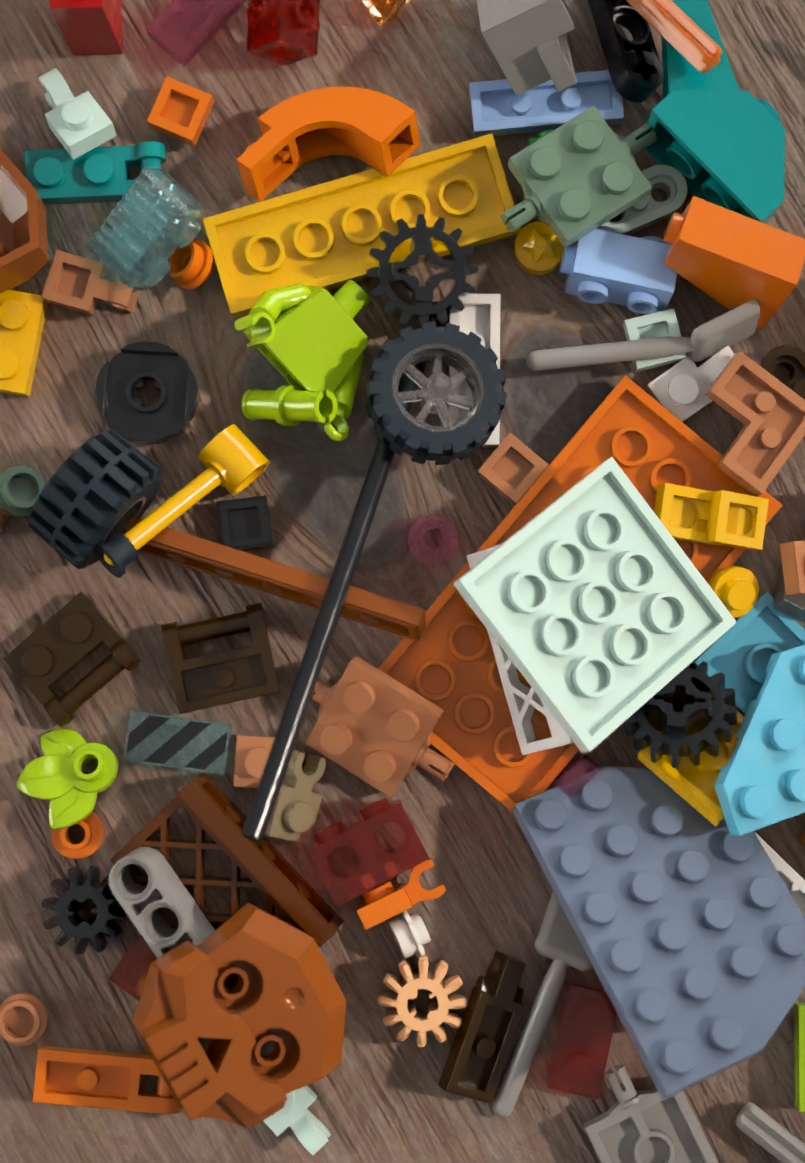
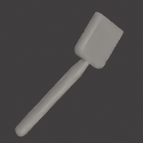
M752 299L700 325L692 332L691 337L666 336L535 350L527 355L526 364L533 371L671 357L687 353V356L692 361L699 362L718 353L726 346L730 347L753 335L760 316V307L756 299Z
M554 891L552 892L535 941L536 951L540 955L552 959L553 962L543 978L494 1100L493 1111L500 1118L509 1117L513 1112L562 990L568 966L580 971H588L593 967Z

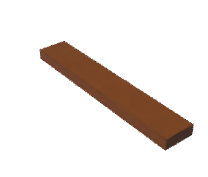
M131 516L125 533L142 519ZM168 527L137 550L141 553L315 609H320L330 581L328 578ZM353 586L349 587L340 617L415 641L421 639L426 624L425 609Z

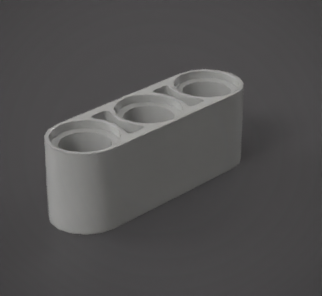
M139 847L118 860L111 868L109 886L113 895L157 959L185 941L198 946L215 931L170 864L158 850L151 847ZM131 864H137L146 871L148 875L147 886L139 885L131 878ZM160 908H168L176 914L178 928L167 927L161 922L159 917Z

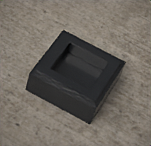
M266 495L216 502L222 545L240 551L274 547L268 497Z

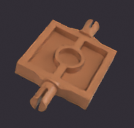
M355 656L349 662L341 679L332 687L320 679L317 680L311 699L321 705L318 721L305 742L306 745L390 798L398 791L406 775L417 766L439 778L442 782L445 781L455 763L429 748L432 730L444 711L442 708L358 656Z

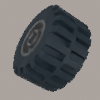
M115 430L104 431L81 445L50 478L33 506L28 527L77 569H83L99 561L95 554L98 542L102 541L105 543L118 532L125 534L130 517H142L158 492L163 470Z

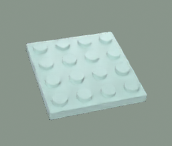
M613 457L599 464L452 583L582 753L593 750L737 623Z

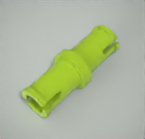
M282 385L277 390H261L260 388L247 390L243 395L241 407L243 414L249 420H276L280 425L296 426L301 421L332 422L337 413L338 403L335 395L330 390L302 391L301 388L295 385Z

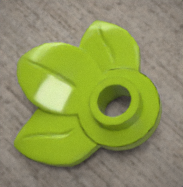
M57 729L41 736V747L44 756L36 758L26 765L16 783V787L22 793L36 799L50 800L49 824L53 830L71 827L89 816L94 809L97 794L109 788L118 773V760L109 747L97 742L87 743L76 731ZM97 759V769L91 774H84L85 765L90 760Z

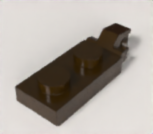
M496 951L486 976L480 975L476 981V987L473 986L461 1019L462 1023L457 1030L438 1086L445 1092L489 1104L492 1102L526 1007L521 1002L524 989L518 987L526 964L518 958Z

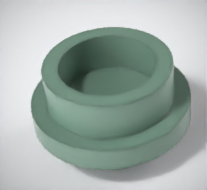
M13 466L6 469L0 475V506L13 516L24 517L31 515L33 506L46 485L44 479L37 471L27 466Z

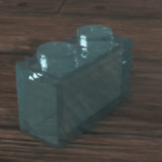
M145 168L140 172V176L134 180V184L128 188V192L122 196V200L116 204V208L110 212V216L104 220V224L99 227L98 232L93 234L92 239L87 242L86 247L129 288L154 286L169 272L171 264L167 260L178 246L180 248L187 246L198 235L201 225L197 221L204 214L206 208L196 198L192 197L191 193L186 191L166 170Z

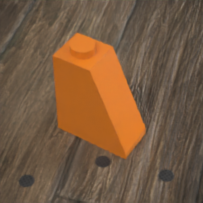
M695 196L692 197L683 214L674 211L663 236V241L670 244L664 264L724 307L732 310L752 299H756L760 307V316L756 328L760 330L764 329L797 286L805 261V239Z

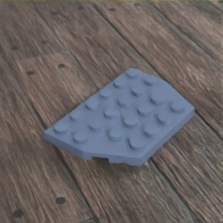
M605 766L515 804L512 812L662 1100L680 1093L761 1052L805 988V918L755 832L752 831L740 836H730L725 818L715 827L648 768Z

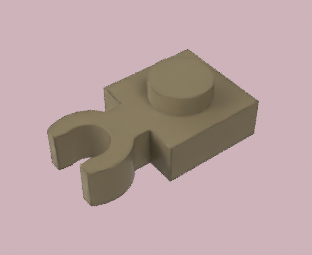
M293 750L265 835L309 845L323 796L312 791L314 783L324 774L326 758L309 753L306 765L302 769L305 753Z

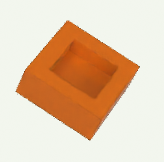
M166 76L146 122L149 128L195 147L214 105L213 96Z

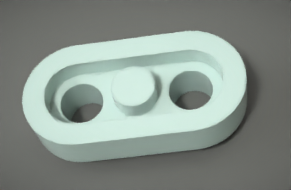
M662 164L641 171L653 187L652 190L655 188L663 189L667 193L668 199L664 202H658L652 198L650 192L647 197L623 211L622 220L618 222L609 220L601 226L613 228L619 234L631 235L671 217L674 211H679L687 196V183L684 176L676 168Z

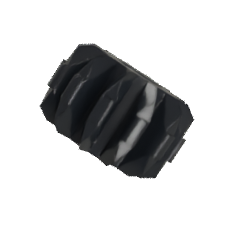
M99 865L89 866L85 878L77 866L68 869L67 879L69 883L57 878L50 884L53 892L58 897H47L42 901L43 908L56 911V916H52L44 921L45 929H52L60 925L63 931L56 937L55 943L61 947L71 937H74V953L79 955L86 951L89 941L97 953L104 951L107 948L106 936L117 941L124 934L121 927L115 921L124 922L130 919L123 908L117 907L119 902L110 889L109 875L104 878L102 883L99 882L101 873ZM90 898L97 905L92 912L98 913V916H91L84 920L77 912L83 908L82 906H77V901L82 903Z

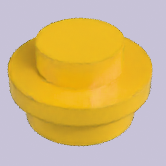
M731 566L718 571L709 583L711 589L733 618L747 614L754 607L758 599L759 584L756 576L750 570L740 566Z

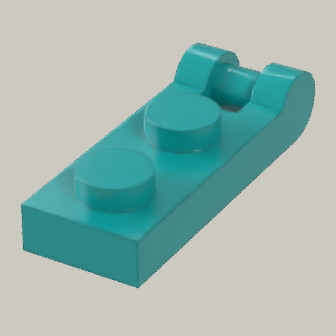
M147 141L128 146L96 147L74 160L65 148L24 150L25 177L37 190L43 204L150 200L167 196V182L165 178L161 177V164L166 161L165 145L160 142ZM128 166H141V177L136 180H129Z

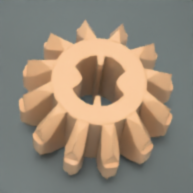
M427 955L419 956V971L415 972L412 971L406 959L399 961V970L404 979L401 980L395 975L387 973L383 982L395 992H385L378 996L379 1005L394 1007L383 1016L382 1021L384 1025L392 1026L402 1021L397 1031V1039L403 1042L408 1038L411 1030L417 1031L416 1041L418 1047L426 1046V1031L430 1030L433 1031L435 1038L440 1043L444 1042L447 1036L442 1022L454 1028H459L462 1023L461 1018L450 1009H461L467 1006L465 996L450 994L459 989L463 984L461 977L456 975L442 981L447 973L448 963L441 960L436 965L433 973L429 972ZM419 989L428 990L430 999L434 996L437 998V1002L428 1003L427 1011L425 1012L416 1011L415 1002L411 1005L408 1003V999H415L417 997Z

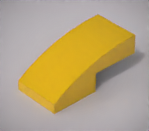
M662 483L658 484L654 513L674 539L725 547L762 550L769 499L725 490L712 492Z

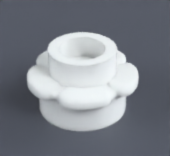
M404 911L401 915L388 920L390 929L404 959L417 953L420 956L425 955L422 945L430 942L431 939L419 913L409 916L408 912Z

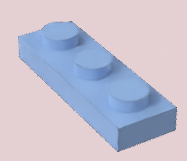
M609 70L575 73L577 84L558 92L551 79L517 96L507 79L469 83V99L473 138L491 133L493 136L555 130L592 106L596 107L609 126L621 125L624 120L622 96L616 91Z

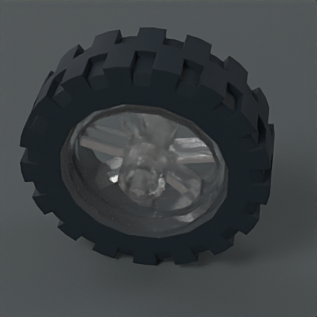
M436 322L421 323L418 329L413 330L410 326L401 330L397 338L394 340L389 339L381 348L380 354L372 364L366 385L365 395H367L368 400L366 410L369 419L372 418L375 423L374 430L381 440L386 438L391 443L389 448L400 456L404 452L412 456L411 461L425 464L426 460L436 461V465L450 464L452 459L459 458V460H463L469 457L475 449L481 448L487 442L502 416V410L506 403L507 392H504L503 388L506 383L503 368L498 369L496 365L498 358L495 352L490 347L486 350L480 344L482 339L471 331L467 335L459 331L460 326L446 323L445 327L436 326ZM421 362H433L432 375L426 378L414 365ZM442 363L453 367L459 373L449 378L446 374L441 373ZM402 374H406L422 390L398 392ZM467 381L472 390V399L452 393L451 390L462 382ZM420 402L422 409L416 419L405 410L402 403ZM446 403L469 410L470 412L463 420L454 424ZM438 413L443 426L434 427L425 424L424 421L428 414Z

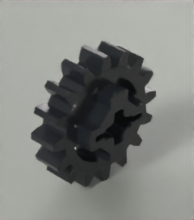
M418 214L415 220V227L409 228L407 223L401 218L396 221L398 234L395 237L384 230L380 233L379 237L386 245L384 250L371 248L369 256L379 261L378 267L366 270V277L379 280V286L375 287L370 294L372 297H380L382 295L386 297L388 301L382 309L384 314L393 311L395 308L400 310L399 323L402 325H406L411 315H415L418 318L419 326H421V323L429 322V315L432 314L443 324L448 321L445 310L447 307L450 306L458 312L465 308L462 301L458 298L460 293L473 294L475 291L471 284L465 282L466 276L478 272V266L466 264L465 257L470 255L474 248L472 245L461 248L456 242L463 232L460 228L452 231L449 235L443 232L444 218L439 217L433 227H427L424 214ZM411 239V253L403 262L388 263L394 249L402 242ZM431 239L445 246L453 260H443L432 250ZM419 257L425 258L427 267H434V270H445V272H439L427 278L425 286L419 285V280L416 276H409V273H398V271H406L408 268L414 267ZM455 280L448 295L433 305V290L442 281ZM390 282H401L412 293L413 305L399 298L393 291Z
M703 661L696 669L689 668L688 665L624 721L626 735H633L634 748L637 751L643 750L648 746L650 747V758L654 763L659 761L663 755L670 756L672 768H678L681 757H689L691 763L694 766L700 765L701 752L706 751L715 758L719 755L718 740L730 743L732 740V725H737V707H734V688H725V675L722 672L709 677L707 662Z

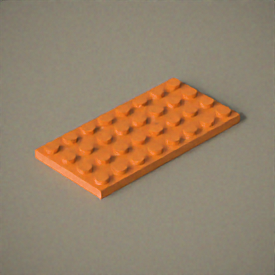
M625 375L476 552L502 544L610 457H613L653 512L658 484L662 483L712 492L725 490L751 496L755 495L716 466L722 458V454ZM764 491L763 494L756 497L769 499L767 525L782 507V504L768 492ZM674 539L708 585L718 571L731 567L746 550ZM467 562L425 612L426 624L421 639L415 641L404 637L378 669L444 710L432 730L431 744L512 812L515 804L543 793L579 751V748L575 743L522 755L487 628L452 584L470 570L469 563ZM516 669L520 682L530 689V684L520 671ZM535 708L530 720L536 740L552 737L546 716Z

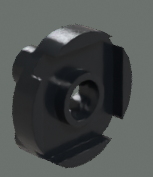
M136 342L120 349L121 352L115 355L110 362L107 361L101 368L95 387L97 407L109 427L126 440L143 445L164 443L171 438L182 435L186 431L189 422L193 419L199 401L197 379L186 360L169 346L157 342ZM151 380L153 381L154 388L161 391V396L159 399L153 400L151 406L144 407L141 399L134 398L135 389H143L145 381Z

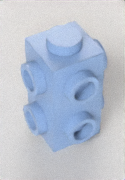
M599 226L574 244L564 248L559 273L568 274L565 293L576 295L580 300L591 304L610 302L624 305L629 310L639 314H652L664 311L674 294L677 273L664 264L670 244H667L659 237L644 236L638 238L619 234L616 230L607 226Z

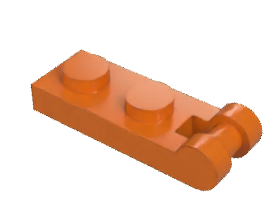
M43 1045L38 1049L33 1092L34 1103L160 1114L180 1112L179 1105L151 1055ZM143 1075L158 1076L155 1092L141 1091Z

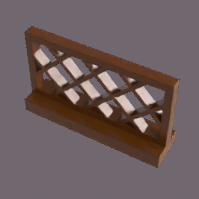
M205 772L192 779L177 793L178 795L110 859L115 865L118 860L140 846L160 847V853L169 863L170 848L196 849V876H177L183 884L195 885V902L209 922L225 923L240 910V887L259 888L267 897V912L275 916L276 907L284 916L275 917L313 937L318 947L326 943L343 923V920L265 837L262 842H256L241 836L247 817ZM181 806L196 821V840L170 839V817ZM161 826L160 838H149ZM205 831L214 841H205ZM205 849L223 850L232 859L231 878L205 876ZM131 864V878L137 884L147 886L148 875L143 874L135 864ZM240 869L248 878H240ZM204 885L231 887V914L204 912ZM160 908L159 914L172 928H178L176 914L168 908ZM231 973L224 979L223 983L229 989L237 984V973Z

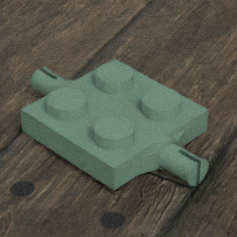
M595 106L577 115L509 158L507 166L522 186L525 200L506 212L501 213L503 223L505 225L508 224L507 229L513 233L516 229L537 217L553 230L564 248L573 244L650 194L653 187L636 165L634 155L657 142L654 130L650 132L651 126L645 123L634 132L621 138L611 130Z

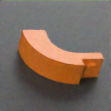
M339 86L307 91L276 104L259 116L258 122L262 137L250 144L236 161L246 193L259 202H262L299 167L311 160L324 156L343 155L353 157L388 177L421 146L415 110L397 99L366 88Z

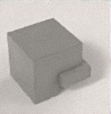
M476 0L481 33L516 96L551 79L558 92L577 84L566 35L567 32L575 28L562 0Z

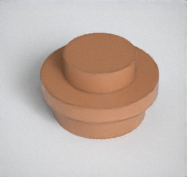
M17 993L2 1002L0 1005V1036L6 1042L15 1046H27L36 1042L45 1033L49 1022V1014L40 998L30 993Z

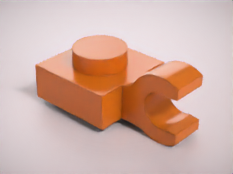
M428 858L418 861L412 867L409 880L405 884L403 883L393 888L389 880L362 893L365 902L357 906V913L365 930L412 908L413 905L421 901L434 900L445 893L446 888L443 883L433 888H426L419 881L421 873L434 866L432 859Z

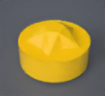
M533 222L523 227L518 233L514 244V257L517 264L527 273L545 275L555 270L560 264L564 246L549 226L543 222Z

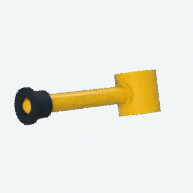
M232 424L221 431L200 452L198 459L205 466V470L125 534L118 532L105 543L102 541L97 543L95 554L111 574L118 578L122 577L126 573L125 567L138 557V549L218 485L224 487L232 496H235L263 473L270 461L236 424Z

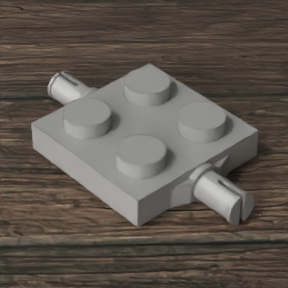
M624 1064L615 1066L623 1083L622 1087H620L612 1069L604 1073L618 1101L608 1111L582 1123L601 1163H718L683 1091L662 1100L656 1087L636 1092Z

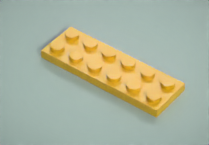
M492 133L407 158L388 177L373 168L203 218L232 318L249 314L263 292L269 289L300 283L305 286L313 285L331 290L343 286L348 280L358 282L368 279L369 277H366V270L378 267L379 261L369 256L371 248L384 250L386 245L380 239V233L384 230L395 237L398 234L396 221L401 218L407 223L409 228L415 227V220L418 214H424L427 227H433L439 217L444 218L443 232L449 235L458 228L463 231L456 242L460 248L470 245L476 247L516 235L521 231V227H519L513 233L507 229L508 224L505 225L501 218V213L506 212L515 205ZM411 239L402 242L394 249L388 263L403 262L411 253ZM431 239L432 250L439 257L450 254L445 246ZM419 257L417 264L425 262V258Z

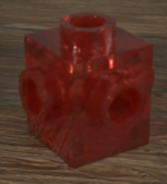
M249 0L247 8L248 31L246 52L283 66L316 56L318 53V33L320 29V0Z

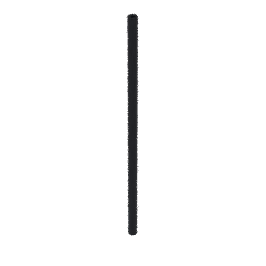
M429 315V322H436V326H439L440 322L436 319L435 315ZM421 357L405 364L400 376L394 400L406 418L409 416L428 357ZM379 438L248 813L241 836L256 842L263 841L395 456V452L389 448L391 443L386 438L382 440Z

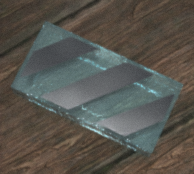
M130 710L123 761L226 775L233 724Z

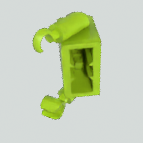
M348 280L333 296L323 287L305 286L300 283L266 290L253 306L249 315L235 321L236 330L246 329L243 334L250 340L247 347L249 349L256 347L290 385L298 386L302 391L330 390L335 395L338 408L332 423L338 431L334 429L331 423H326L324 430L334 441L341 442L345 440L349 435V427L345 419H348L351 415L364 360L363 350L369 341L368 336L353 319L370 302L369 296L352 280Z

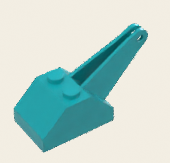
M672 0L722 48L721 61L707 73H700L661 35L662 69L664 73L662 82L663 100L652 109L647 124L651 126L650 132L654 130L657 142L646 147L644 150L659 165L672 166L684 176L687 183V194L691 198L693 196L767 224L784 202L785 127L780 123V117L770 103L763 99L757 100L749 91H739L708 1Z

